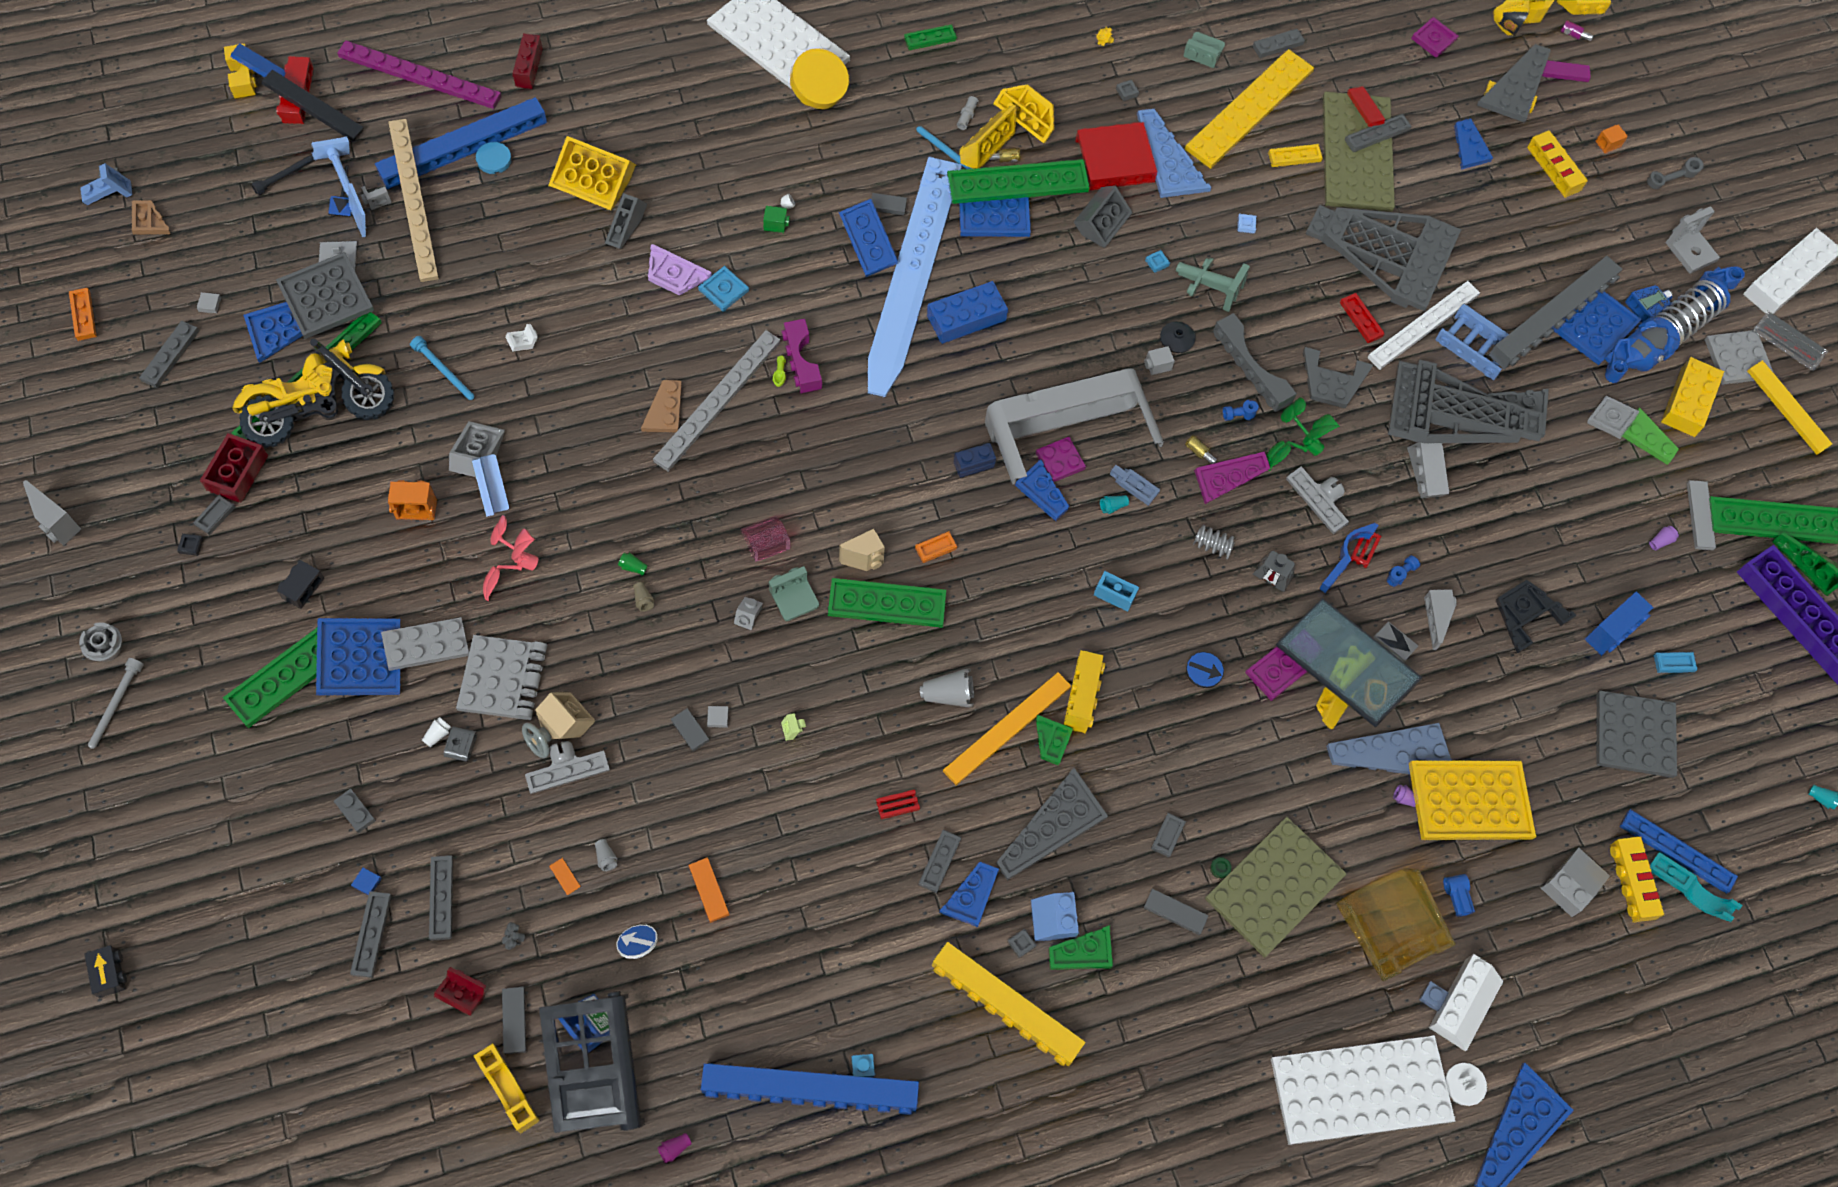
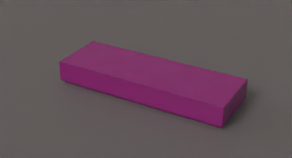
M1547 60L1542 77L1589 82L1591 79L1590 65Z

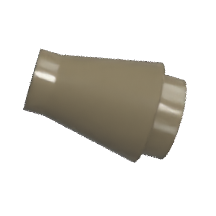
M643 582L634 584L636 607L642 612L651 610L654 607V598Z

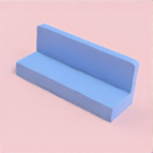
M491 454L472 459L486 517L494 515L495 512L508 510L509 504L496 455Z

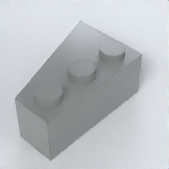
M1418 442L1407 447L1421 498L1440 497L1449 494L1442 443Z

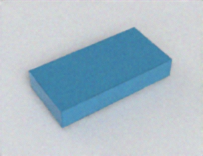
M1694 652L1654 654L1657 673L1697 671Z

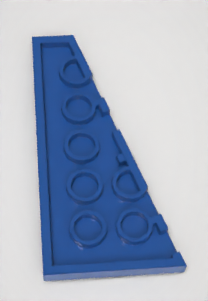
M287 302L244 315L259 363L303 336Z
M1526 1063L1521 1065L1474 1184L1475 1187H1506L1574 1111Z

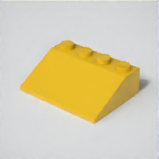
M567 136L549 186L612 211L630 182L636 164Z

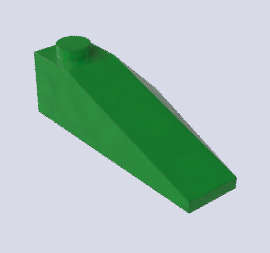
M1784 532L1772 541L1826 596L1838 588V564Z

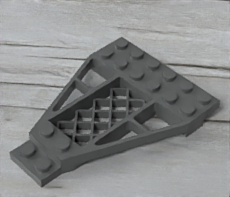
M1319 205L1306 235L1316 238L1328 247L1337 250L1391 298L1390 302L1404 308L1411 305L1425 311L1461 229L1431 216L1338 207L1336 211ZM1373 219L1393 220L1396 223L1394 227H1389ZM1399 221L1423 223L1424 227L1419 238L1397 230ZM1357 227L1359 232L1353 233L1351 228ZM1373 233L1376 239L1369 240L1367 235ZM1362 236L1365 242L1358 243L1356 238ZM1351 239L1354 245L1347 243L1345 241ZM1389 240L1391 246L1386 247L1384 241ZM1378 243L1380 249L1375 250L1372 245ZM1367 246L1369 251L1362 249V247ZM1405 247L1407 253L1402 254L1399 248ZM1394 250L1396 256L1391 257L1388 251ZM1383 253L1385 258L1380 257L1377 254ZM1410 257L1408 262L1406 263L1404 258ZM1399 260L1402 265L1394 263L1393 261ZM1363 262L1374 266V271L1368 268ZM1378 268L1400 277L1395 290L1375 274Z
M1420 359L1417 365L1399 361L1388 435L1420 443H1518L1521 437L1540 441L1543 423L1542 412L1525 409L1515 403L1498 400L1437 369L1436 363ZM1435 378L1453 388L1435 384ZM1430 423L1451 428L1452 434H1428ZM1460 430L1472 434H1458L1457 431Z

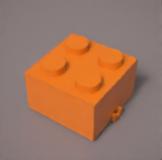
M405 480L390 482L389 512L393 513L396 519L435 520L437 499L430 483L426 481L407 482Z

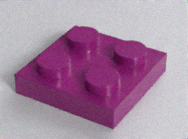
M1433 17L1416 31L1411 39L1437 58L1457 40L1458 35Z
M1069 437L1036 450L1037 457L1044 463V468L1047 473H1050L1053 483L1085 470L1086 466Z

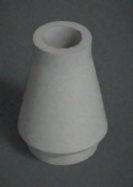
M605 839L598 840L595 843L598 867L602 871H610L617 866L618 858Z

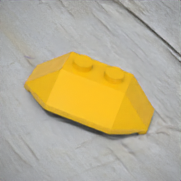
M1029 85L1002 89L993 103L1001 110L1015 105L1016 122L1043 143L1047 141L1054 130V104Z

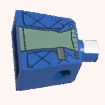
M1654 285L1632 292L1625 303L1636 316L1642 319V323L1648 318L1655 317L1659 312H1663L1664 308L1670 306L1669 300L1672 299V293L1669 290L1662 292L1658 286Z

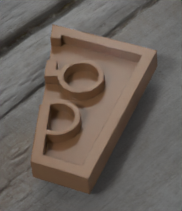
M662 381L641 427L642 432H677L679 430L681 381Z

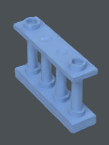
M1463 303L1454 317L1457 319L1455 324L1448 332L1442 328L1435 340L1480 370L1485 376L1495 380L1502 369L1498 367L1499 364L1494 360L1491 362L1485 358L1484 354L1493 344L1496 345L1509 334ZM1465 324L1472 331L1462 342L1454 335ZM1479 334L1487 339V341L1476 352L1469 347V344Z

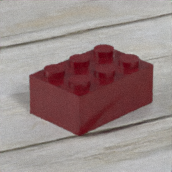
M227 433L201 477L200 482L206 491L242 503L268 458V454L262 445Z

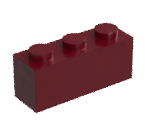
M523 33L512 73L515 87L533 89L543 51L540 35Z

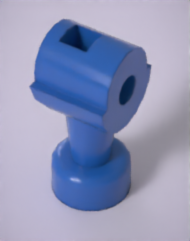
M1246 400L1242 407L1234 409L1231 406L1223 407L1224 420H1233L1234 416H1244L1246 420H1250L1255 417L1259 405L1255 401Z
M1412 555L1408 556L1403 566H1395L1391 569L1387 577V583L1393 587L1401 585L1410 570L1415 571L1420 567L1419 560Z

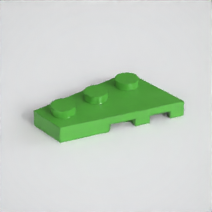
M1639 407V415L1622 437L1668 465L1679 449Z

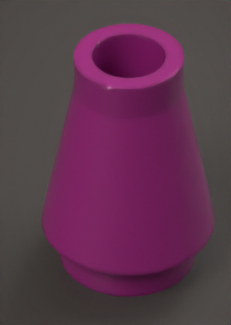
M684 1133L678 1137L661 1142L657 1149L664 1162L667 1163L668 1161L672 1162L692 1143L688 1135Z

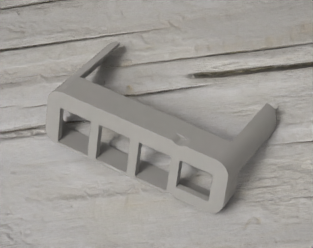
M1124 369L1035 391L1030 394L1002 399L988 406L985 418V425L992 442L998 443L1012 484H1015L1017 478L1027 477L1014 439L1124 412L1135 407L1137 403H1139L1154 443H1158L1159 447H1162L1164 443L1134 369Z

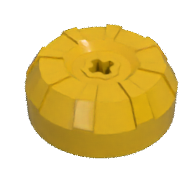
M816 48L803 52L796 59L790 72L791 89L798 99L801 100L800 102L813 108L828 109L834 106L844 96L849 84L848 71L842 60L834 53L825 49Z

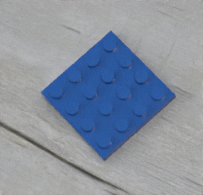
M1029 197L959 203L960 236L1030 237Z
M1599 292L1598 297L1590 303L1588 301L1587 306L1582 311L1577 310L1571 320L1566 319L1560 329H1554L1555 333L1597 365H1600L1605 360V357L1612 352L1619 340L1624 339L1642 320L1606 292L1602 294Z
M318 618L316 695H400V669L388 670L381 635L383 631L400 629V619Z

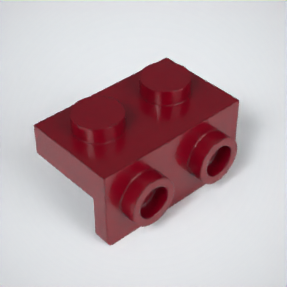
M449 967L446 978L434 992V997L471 1016L485 998L486 985L478 979L465 975L461 970Z

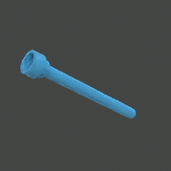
M917 127L916 130L919 134L957 163L961 164L960 155L923 127ZM962 164V166H963L965 169H972V168H970V167H968V166Z
M417 336L411 341L410 346L416 352L423 353L468 400L474 399V394L427 348L426 341L421 336Z

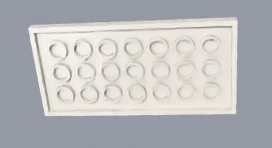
M731 0L707 19V25L790 89L791 68L796 59L807 50L825 49L837 55L844 65L850 61V55L777 0Z
M1435 1036L1271 1058L1288 1145L1455 1122Z

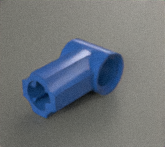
M1461 874L1445 877L1443 879L1444 889L1451 897L1456 916H1466L1474 913V906L1469 894L1470 882L1467 875Z

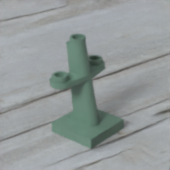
M1206 258L1202 265L1203 269L1179 262L1176 268L1178 275L1195 281L1194 284L1191 283L1188 287L1187 293L1189 296L1193 297L1200 283L1219 290L1227 295L1223 310L1228 312L1231 310L1233 301L1237 300L1240 289L1244 288L1250 268L1249 265L1243 264L1235 279L1209 271L1214 258Z

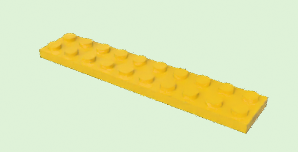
M1288 49L1186 144L1185 150L1211 169L1313 72L1314 67Z

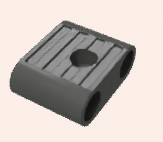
M453 726L444 749V757L468 762L477 738V731Z

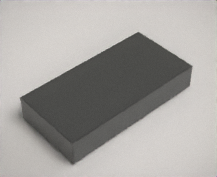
M872 194L871 200L877 212L905 215L906 197Z
M218 495L193 524L208 535H211L234 510L235 505L221 495Z
M688 708L671 718V722L692 752L709 742V738Z
M1167 813L1151 849L1169 858L1186 821Z

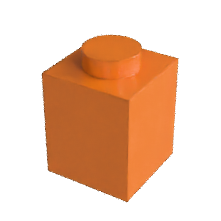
M1618 124L1603 130L1598 136L1596 143L1604 153H1608L1622 147L1628 136Z

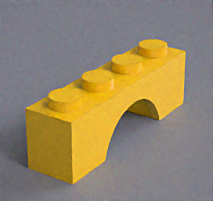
M491 1044L475 1054L474 1058L497 1093L515 1129L521 1134L538 1123V1117L497 1047Z

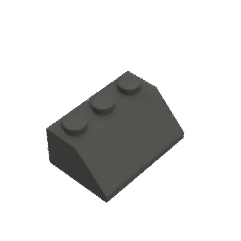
M1116 186L1101 187L1075 219L1074 224L1082 236L1104 248L1129 218L1132 211Z

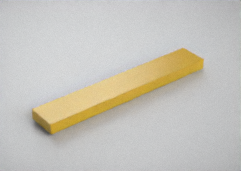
M1763 360L1747 371L1816 455L1832 445V442Z

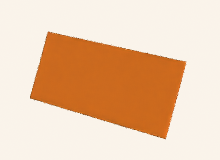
M563 858L549 866L567 895L581 887Z

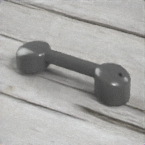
M1692 157L1683 164L1681 170L1664 176L1660 172L1654 171L1648 176L1647 183L1651 188L1658 190L1667 181L1682 176L1687 178L1695 177L1702 170L1703 161L1697 157Z

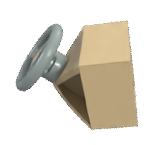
M551 692L535 709L541 728L538 729L531 723H525L522 726V734L532 752L540 758H546L549 755L547 743L551 739L581 738L595 722V719L572 693Z

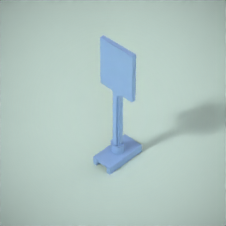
M342 137L312 142L314 160L329 158L332 161L343 189L349 197V207L362 237H366L365 213L339 159L340 156L349 154L348 138Z

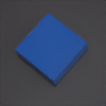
M362 868L351 886L369 895V891L373 892L382 878Z

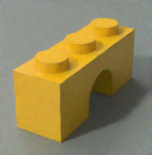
M237 45L224 47L225 60L230 71H237L228 74L229 88L234 98L256 95L255 88L257 83L255 77H253L255 71L230 57Z

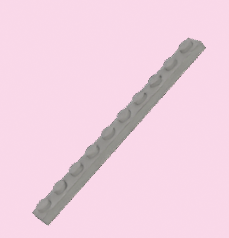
M766 330L653 458L654 463L669 472L781 343L780 339Z

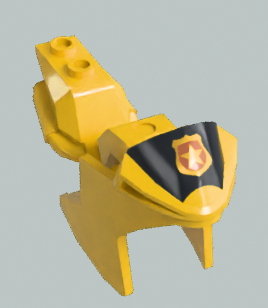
M1506 0L1493 11L1494 21L1505 34L1516 36L1522 24L1541 22L1555 0ZM1556 0L1559 5L1563 6L1571 14L1582 15L1604 14L1611 4V0Z

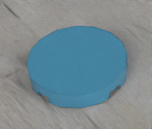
M489 142L478 149L476 162L483 172L489 174L501 173L510 166L511 153L504 144Z

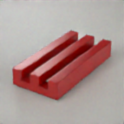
M1374 533L1369 540L1367 539L1358 557L1356 554L1364 539L1359 538L1351 555V561L1353 562L1354 560L1356 564H1362L1364 568H1367L1382 536ZM1372 537L1376 538L1367 559L1364 560L1365 552Z
M915 789L876 799L881 820L920 810ZM912 796V798L881 806V804ZM914 803V806L883 813V810Z

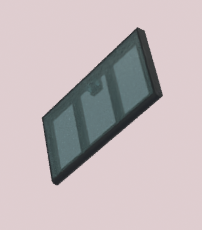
M1323 598L1276 644V647L1374 727H1377L1422 681V677Z

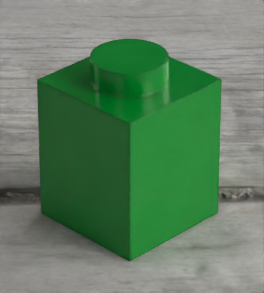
M766 206L763 218L764 230L785 233L786 226L789 227L790 216H787V208Z

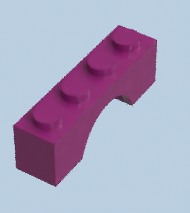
M800 319L785 322L784 330H781L783 341H787L785 346L787 356H791V361H789L791 371H795L796 374L794 376L795 386L799 387L800 393L822 389V378L818 364L809 363L800 355L801 349L809 344V331L806 320Z

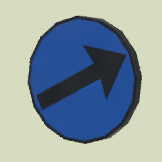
M1204 651L1197 652L1186 663V674L1194 685L1206 689L1212 688L1222 680L1224 666L1216 655Z

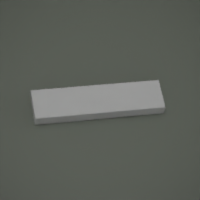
M1689 480L1687 482L1695 549L1714 550L1716 544L1712 529L1708 483Z

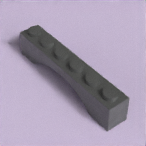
M1233 313L1217 321L1213 330L1216 339L1221 341L1226 352L1230 353L1234 358L1236 365L1245 372V376L1255 385L1257 392L1262 394L1267 405L1276 412L1293 403L1297 393L1286 380L1268 373L1250 355L1245 344L1244 325Z

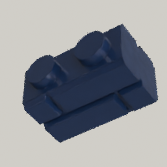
M990 443L963 450L954 455V466L960 478L995 467L996 456Z

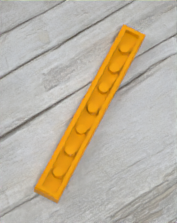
M1057 672L944 768V774L957 786L1032 722L1037 715H1040L1071 688V685Z

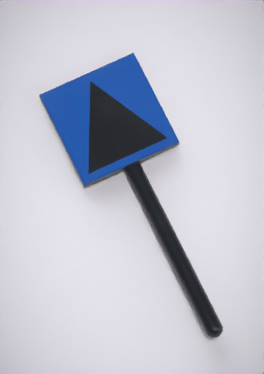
M345 166L344 170L346 176L348 175V166ZM343 186L340 197L331 196L328 215L351 216L349 198L344 197L345 191Z

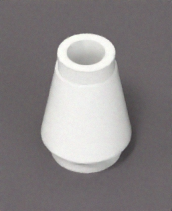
M440 717L437 720L434 719L422 741L429 747H432L449 734V730L452 727Z

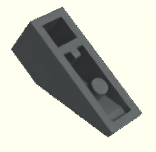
M623 193L605 244L622 249L641 222L647 203Z

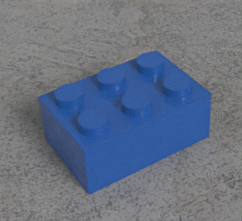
M1636 591L1595 628L1585 640L1601 656L1606 651L1611 653L1651 616L1648 612L1654 607Z

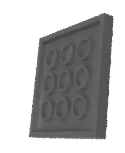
M345 252L276 279L304 339L374 311Z
M1605 691L1597 692L1596 765L1671 778L1676 777V703Z

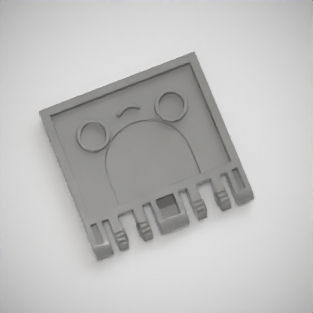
M473 635L457 702V711L531 720L533 710L531 709L534 708L535 703L521 700V697L534 698L537 696V692L531 689H538L541 674L536 672H541L543 667L538 664L529 663V660L543 661L547 644Z

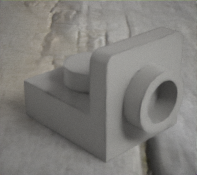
M365 186L361 187L364 193L361 194L362 200L365 205L369 204L371 210L391 203L385 187L370 193L367 192Z

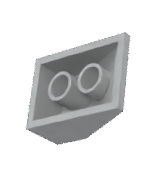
M468 421L449 453V471L476 477L472 459L491 454L497 456L505 430Z
M25 480L23 485L34 517L40 523L38 527L54 543L59 541L64 546L81 528L66 511Z
M1577 848L1541 889L1573 917L1588 905L1610 875L1580 848Z

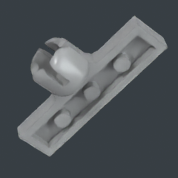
M1302 466L1287 476L1286 480L1333 535L1349 523L1346 517L1334 505V502L1342 497L1345 491L1341 483L1336 484L1339 481L1338 479L1330 477L1322 484H1317Z
M570 741L561 742L564 753H560L557 743L549 747L552 761L551 766L525 774L530 794L610 771L605 752L600 751L584 757H576Z

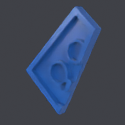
M1472 119L1456 122L1454 130L1456 142L1459 146L1458 154L1461 158V170L1491 162L1493 156Z

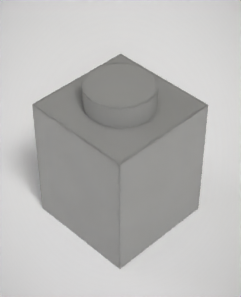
M1169 346L1148 351L1147 357L1144 360L1145 367L1149 369L1151 375L1171 371L1175 362Z

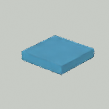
M725 266L698 286L699 291L723 312L749 291V287Z

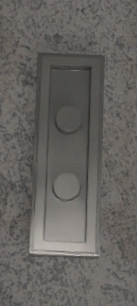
M946 830L942 831L918 883L919 886L934 893L938 892L961 841V837Z
M1154 889L1151 890L1144 909L1198 935L1201 934L1208 915Z
M525 988L502 989L504 1054L525 1053Z

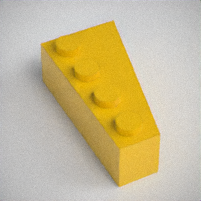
M1080 650L1063 725L1073 728L1074 731L1086 733L1088 727L1091 728L1094 716H1092L1093 709H1096L1098 698H1095L1096 691L1099 692L1102 681L1099 680V676L1104 672L1105 663L1102 662L1103 655Z

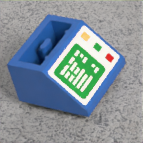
M593 994L578 1002L596 1000L598 998L595 994ZM607 1012L583 1015L586 1039L610 1036ZM578 1016L558 1018L574 1040L581 1039ZM603 1041L587 1043L588 1053Z

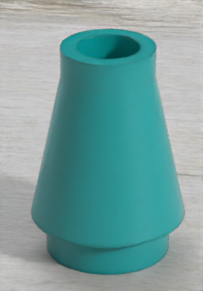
M1126 495L1104 496L1100 500L1101 511L1107 514H1111L1129 505Z
M1812 785L1808 795L1812 796L1827 809L1831 808L1834 810L1838 805V792Z

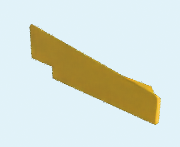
M1350 646L1347 658L1338 659L1329 680L1344 692L1376 659L1370 652L1363 655L1356 647ZM1326 687L1316 704L1323 718L1322 721L1329 729H1334L1348 706Z

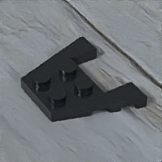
M1525 580L1496 599L1517 653L1522 652L1533 644V641L1522 627L1547 611L1550 612L1560 626H1563L1577 616L1574 612H1569L1563 608V605L1558 601L1555 602L1547 597V593L1528 580Z

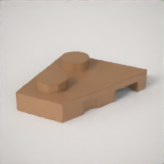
M132 201L133 234H170L169 227L164 223L162 216L157 212L152 201Z

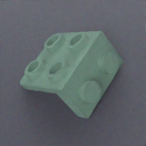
M1195 32L1192 39H1189L1186 44L1183 57L1214 68L1224 49L1225 43L1200 32Z
M804 566L793 568L782 576L776 575L769 581V591L785 621H790L819 607V602L807 581V571Z

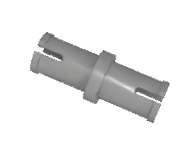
M969 96L965 107L961 110V116L956 124L961 130L967 129L970 119L974 116V110L979 102L974 96Z

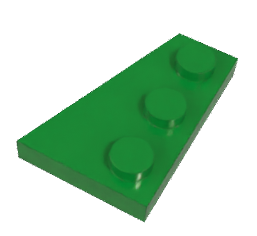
M1110 925L1087 933L1084 936L1054 945L1048 949L1050 970L1113 967Z

